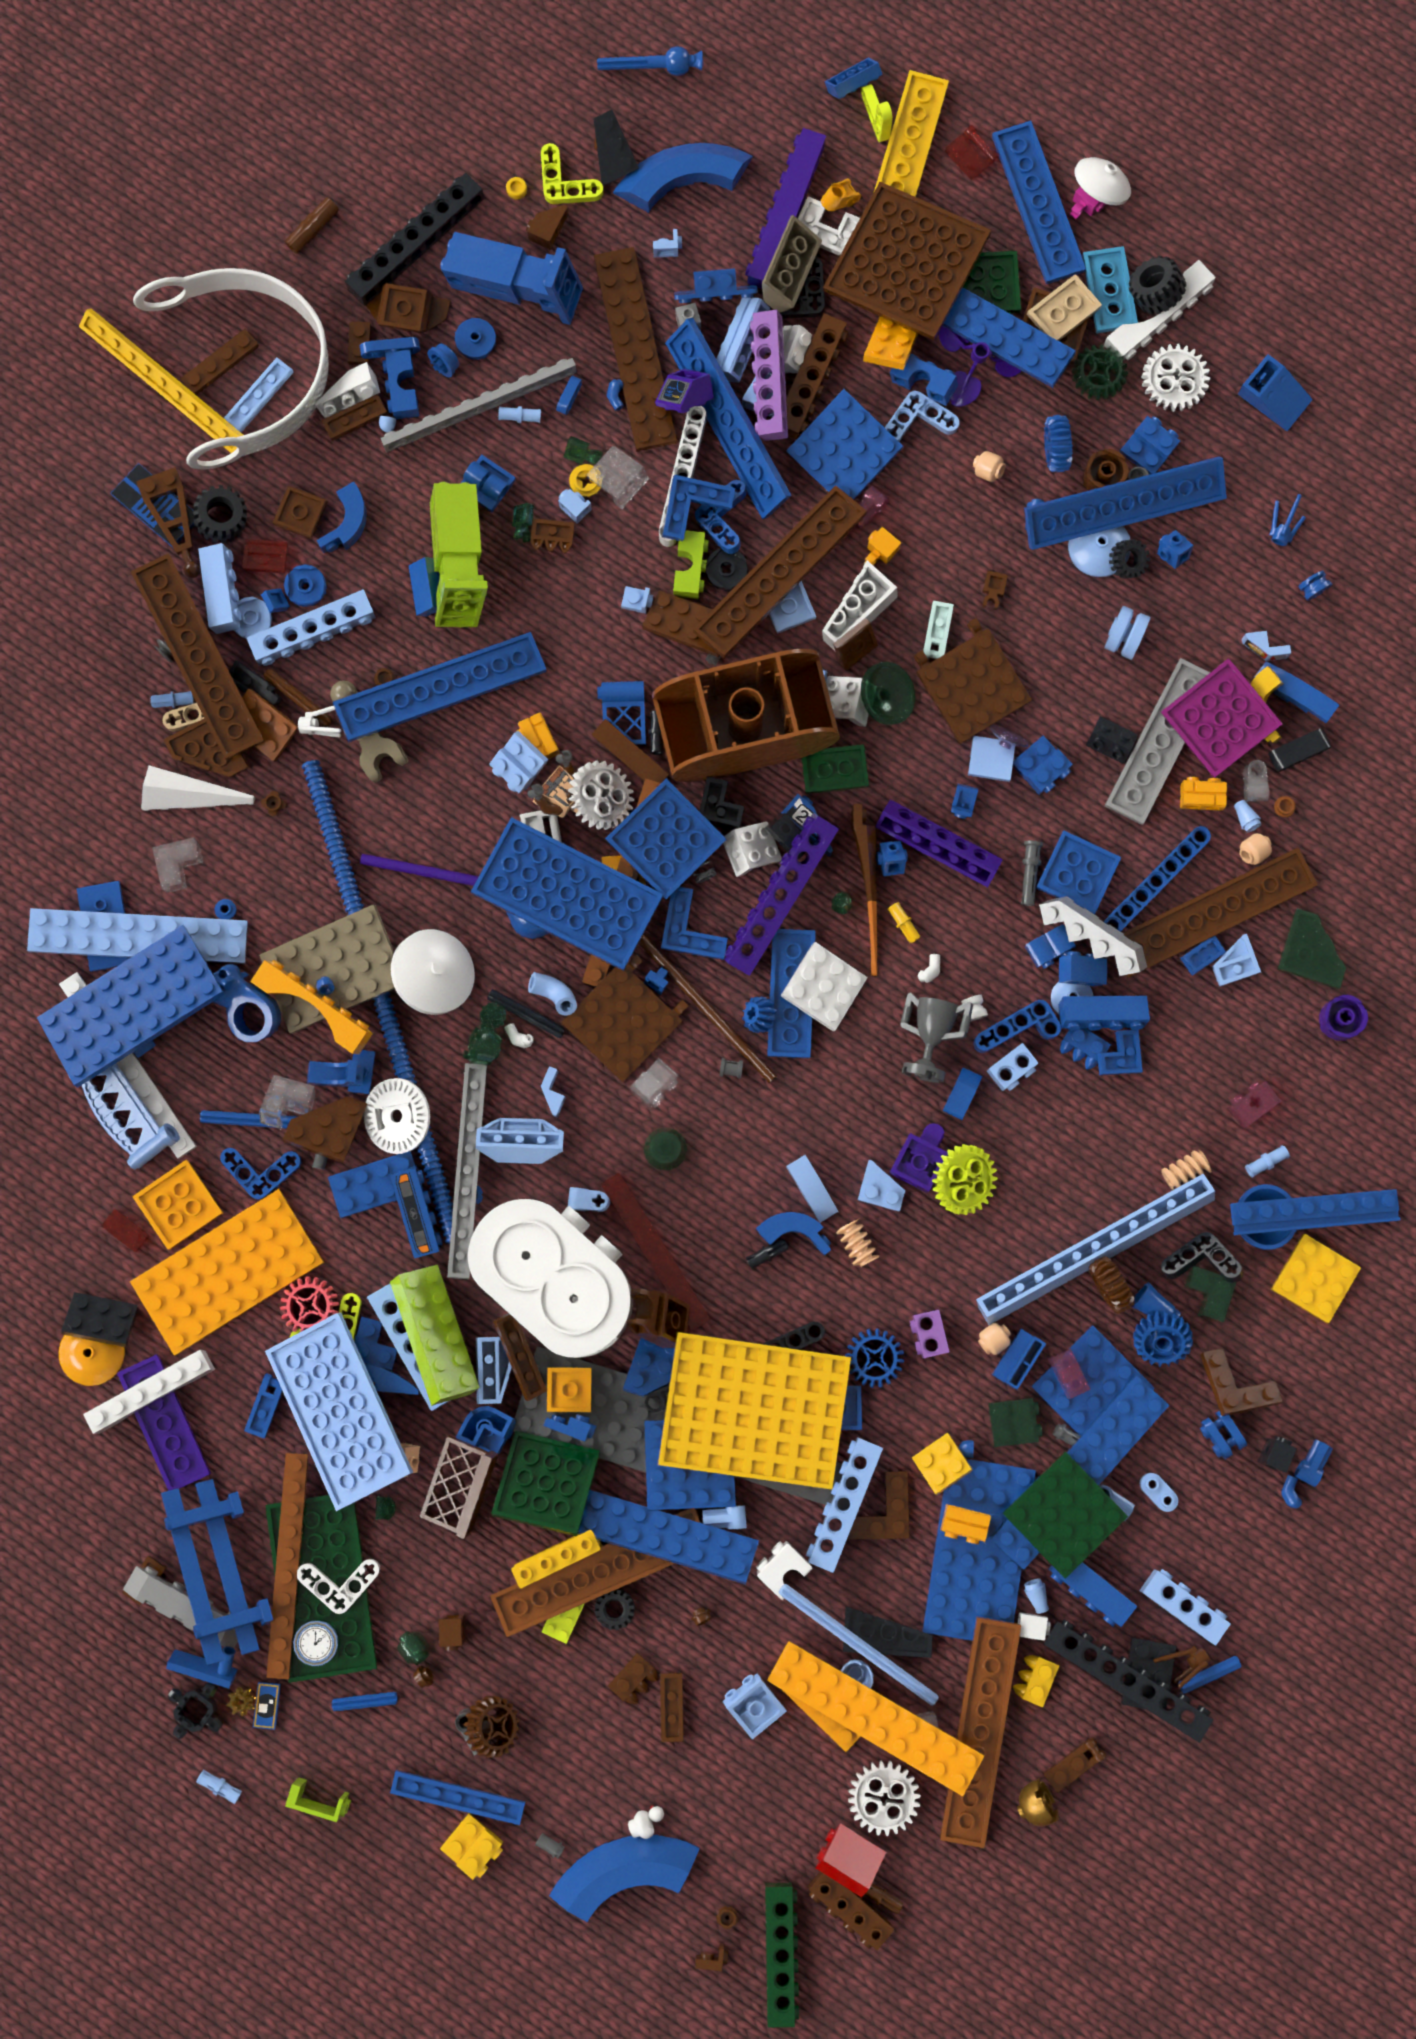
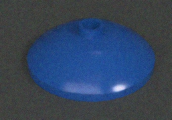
M1263 1184L1248 1189L1240 1197L1238 1203L1288 1199L1291 1196L1277 1186ZM1296 1230L1244 1234L1241 1236L1253 1247L1271 1250L1288 1243Z

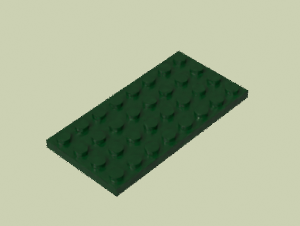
M329 1495L305 1498L299 1567L306 1563L315 1565L339 1588L363 1563L356 1505L353 1503L336 1511ZM281 1502L265 1505L274 1575L276 1572ZM310 1568L308 1570H302L304 1572V1579L309 1577L313 1580V1582L310 1583L312 1587L314 1586L315 1582L321 1579L319 1575L315 1579L311 1575L312 1570ZM358 1572V1573H357V1576H360L361 1578H363V1580H364L365 1583H366V1579H364V1578H365V1572H364L363 1575H360V1573ZM298 1580L293 1641L296 1632L301 1626L310 1621H323L335 1629L338 1635V1647L336 1654L330 1661L323 1665L311 1666L303 1663L297 1657L293 1643L289 1683L377 1669L367 1589L346 1612L337 1614ZM352 1580L349 1583V1589L357 1593L361 1589V1583L357 1580ZM321 1582L318 1585L319 1593L322 1595L329 1593L330 1586L328 1583ZM334 1590L327 1600L330 1602L333 1598L337 1602L336 1608H345L343 1604L345 1599H337L334 1595L338 1592Z

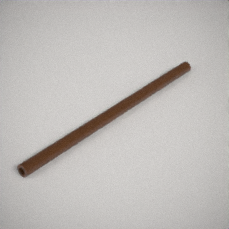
M643 934L639 945L660 967L668 971L667 975L768 1083L773 1081L777 1077L773 1071L647 936Z

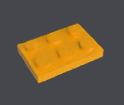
M879 317L864 353L863 361L904 370L918 333L883 317Z

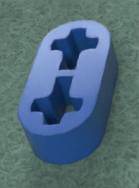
M571 376L559 399L556 411L565 415L569 413L582 386V379Z

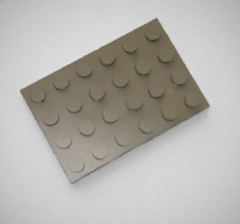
M374 904L259 955L262 963L264 960L280 962L284 965L283 970L287 973L291 971L301 977L300 982L304 985L308 983L316 988L317 980H320L323 976L329 977L333 981L335 989L331 994L325 996L335 1001L334 1006L338 1009L342 1007L348 1010L395 989L391 977V962L394 950L378 909ZM291 994L275 995L290 1034L325 1020V1017L316 1007L301 997Z

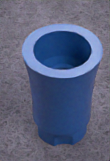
M1150 1282L1146 1283L1134 1297V1305L1131 1306L1145 1315L1149 1313L1155 1316L1156 1311L1160 1315L1167 1311L1170 1316L1175 1312L1177 1318L1181 1315V1312L1166 1300Z

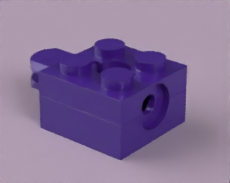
M933 1123L925 1127L920 1138L910 1133L889 1174L928 1193L934 1183L932 1180L937 1177L933 1171H939L940 1169L936 1163L944 1162L941 1158L942 1155L948 1156V1152L938 1148L944 1138L943 1128L939 1124Z

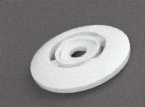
M400 1078L384 1080L375 1086L366 1100L367 1106L364 1112V1123L369 1137L376 1146L388 1153L402 1154L410 1152L421 1144L429 1129L430 1109L425 1095L414 1083ZM396 1109L402 1113V1119L398 1123L392 1117Z

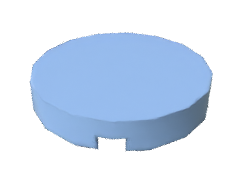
M246 597L237 601V608L241 612L242 619L239 621L240 629L234 631L239 636L247 639V637L271 627L272 613L269 612L264 601L255 597Z

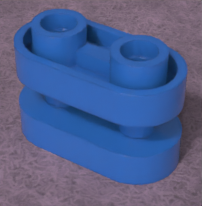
M1219 1410L1215 1413L1218 1419L1212 1422L1209 1417L1201 1422L1202 1427L1200 1431L1206 1439H1211L1214 1444L1212 1449L1217 1457H1223L1226 1460L1233 1455L1230 1448L1236 1446L1241 1450L1247 1446V1442L1230 1415L1221 1416ZM1221 1427L1225 1429L1230 1437L1226 1441L1218 1430Z

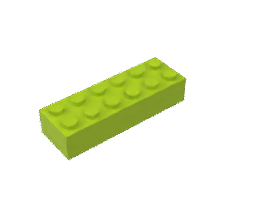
M438 1265L399 1274L390 1284L431 1406L472 1394L480 1387Z

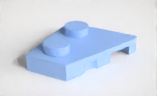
M1247 934L1242 935L1212 966L1219 987L1261 972Z
M868 1160L858 1200L899 1212L905 1190L872 1160Z

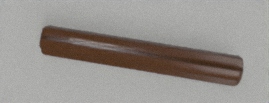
M268 669L265 672L264 678L305 712L321 710L274 670ZM327 713L314 716V719H318L319 723L324 727L330 726L333 721L332 717Z

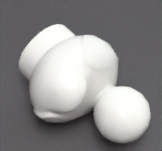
M651 1805L649 1813L645 1810L638 1811L634 1819L628 1821L631 1835L634 1838L639 1836L643 1839L650 1838L654 1834L653 1822H659L664 1817L663 1809L659 1806Z

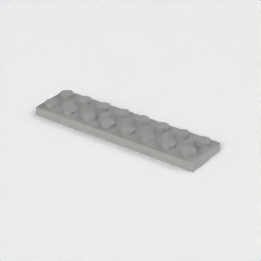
M1182 658L1179 659L1105 807L1141 825L1144 824L1185 743L1164 718L1161 711L1210 672Z

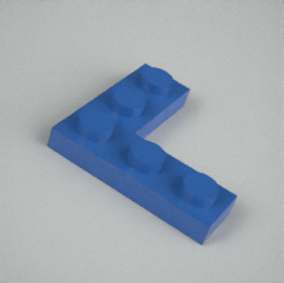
M674 475L662 537L677 541L684 540L690 502L731 510L735 488Z
M678 887L670 896L661 949L724 960L728 938L686 931L693 889Z

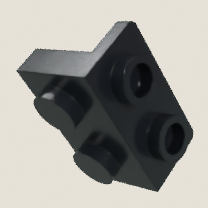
M1100 716L1086 746L1123 764L1138 734Z

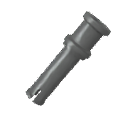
M1024 841L1026 851L1025 858L1022 860L1025 872L1021 905L1035 906L1037 871L1041 865V860L1039 859L1043 843L1039 841Z

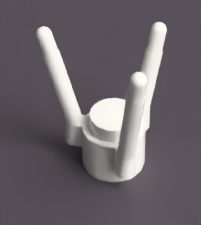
M334 706L314 712H306L305 717H299V732L309 735L341 737V729L319 727L318 719H314V716L334 711Z

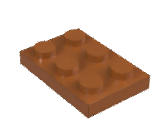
M248 689L242 698L264 740L263 743L255 747L272 761H277L298 731V726L254 690Z

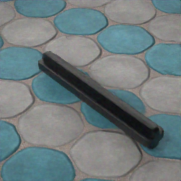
M494 989L489 992L487 999L557 1038H561L564 1034L565 1028Z

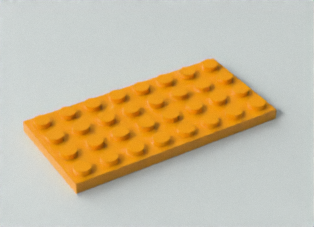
M278 1189L131 1280L130 1283L173 1355L176 1356L317 1268L324 1261L282 1192Z

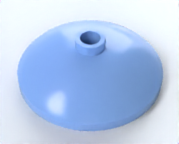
M1121 526L1069 540L1068 551L1070 558L1080 571L1089 576L1107 577L1113 575L1116 571H1112L1111 567H1113V564H1109V560H1112L1109 554L1114 553L1111 549L1116 546L1117 542L1130 540V536L1125 527ZM1103 539L1105 544H1100L1098 540ZM1128 551V552L1126 553V556H1125V561H1126V562H1127L1128 559H1129V556H1130L1131 551Z

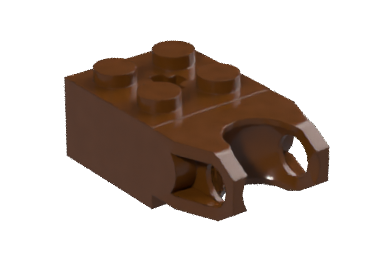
M631 1289V1298L636 1304V1315L634 1319L627 1318V1326L633 1334L661 1348H675L677 1332L687 1333L690 1305L668 1293H662L658 1290Z

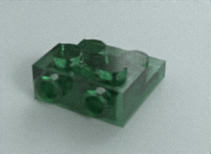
M1033 1398L988 1403L994 1447L1039 1442V1437H1042L1041 1424L1036 1423L1035 1415H1039L1038 1402H1033Z

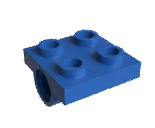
M481 455L477 461H473L468 466L462 482L476 484L478 504L492 513L512 487L516 477L484 455Z

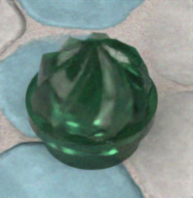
M837 893L831 900L832 910L839 914H847L852 908V898L846 893Z

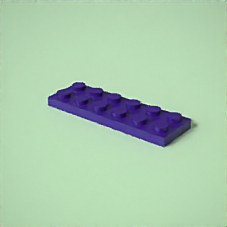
M156 1354L118 1372L117 1375L124 1391L165 1368L159 1354ZM175 1391L155 1400L134 1413L168 1491L183 1488L211 1474Z

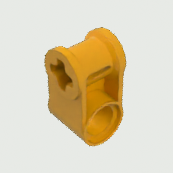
M847 178L831 184L821 198V204L826 210L835 211L854 205L861 198V194L855 191L851 185V180Z

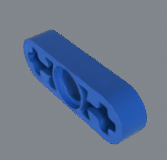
M416 337L367 341L360 345L361 356L365 359L385 357L387 352L410 350L412 355L421 350L419 339Z

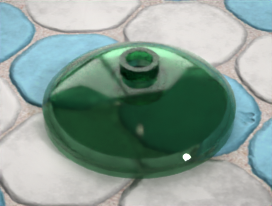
M880 662L871 666L864 674L860 691L863 705L868 714L877 722L885 725H895L905 721L912 713L915 705V689L908 673L895 663Z

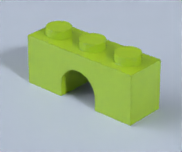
M685 531L684 540L678 543V557L690 559L693 565L686 571L675 570L674 596L699 599V593L704 591V580H701V572L705 573L707 560H703V552H708L709 540H705V532Z

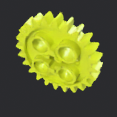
M962 1144V1147L955 1146L954 1151L948 1149V1157L941 1156L944 1162L936 1163L940 1168L939 1171H933L934 1174L938 1175L936 1179L932 1180V1182L937 1183L933 1191L939 1192L935 1198L941 1200L940 1205L946 1207L947 1211L958 1215H967L968 1212L974 1214L975 1208L982 1210L981 1203L988 1204L987 1196L993 1197L990 1190L996 1189V1186L992 1184V1181L998 1180L997 1177L992 1175L997 1171V1169L991 1167L994 1161L989 1160L990 1155L984 1153L983 1149L973 1145Z

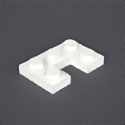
M807 197L798 219L822 239L820 248L840 256L860 218L846 212L838 230L820 223L826 209L820 201Z

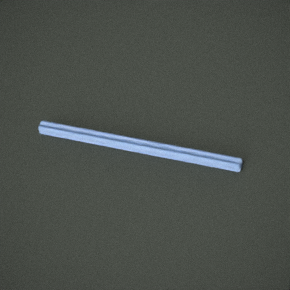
M784 1584L780 1588L779 1594L925 1702L931 1706L937 1702L939 1697L936 1693L789 1585Z

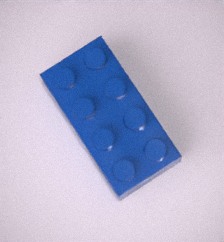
M868 57L824 82L828 93L841 99L846 94L855 92L857 88L866 86L868 82L877 80L882 75L879 63Z

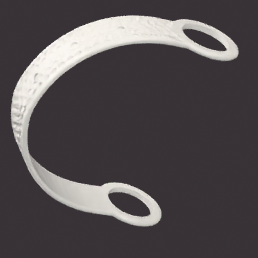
M215 269L186 277L158 279L143 286L134 295L133 302L138 309L143 311H162L178 306L191 297L214 291L240 289L264 293L285 302L300 313L311 325L321 343L320 363L315 380L304 399L294 410L278 422L262 430L240 437L215 439L198 446L189 453L186 459L187 464L191 468L201 470L218 468L230 464L244 455L264 450L283 441L296 432L309 419L316 409L315 403L323 395L328 377L329 360L322 323L314 309L302 295L275 277L247 269ZM181 286L184 288L178 296L168 301L159 303L144 301V298L150 292L161 287ZM217 447H237L230 455L217 460H197L203 453Z

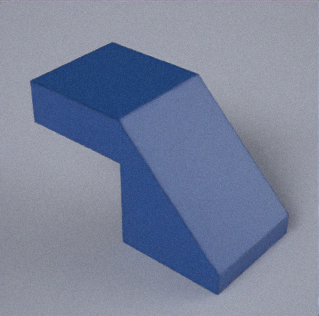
M963 1067L943 1111L962 1120L982 1076Z

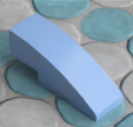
M806 1155L786 1166L820 1223L838 1212Z

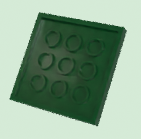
M515 1431L492 1509V1516L578 1536L598 1464L600 1450Z
M1065 1451L1002 1513L1065 1579L1128 1517Z

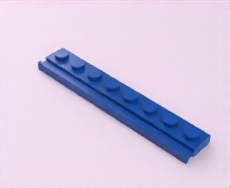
M1397 1189L1230 1204L1234 1235L1400 1221Z

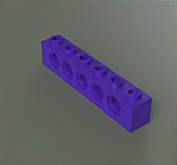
M891 799L875 826L879 830L986 887L991 883L1003 860Z

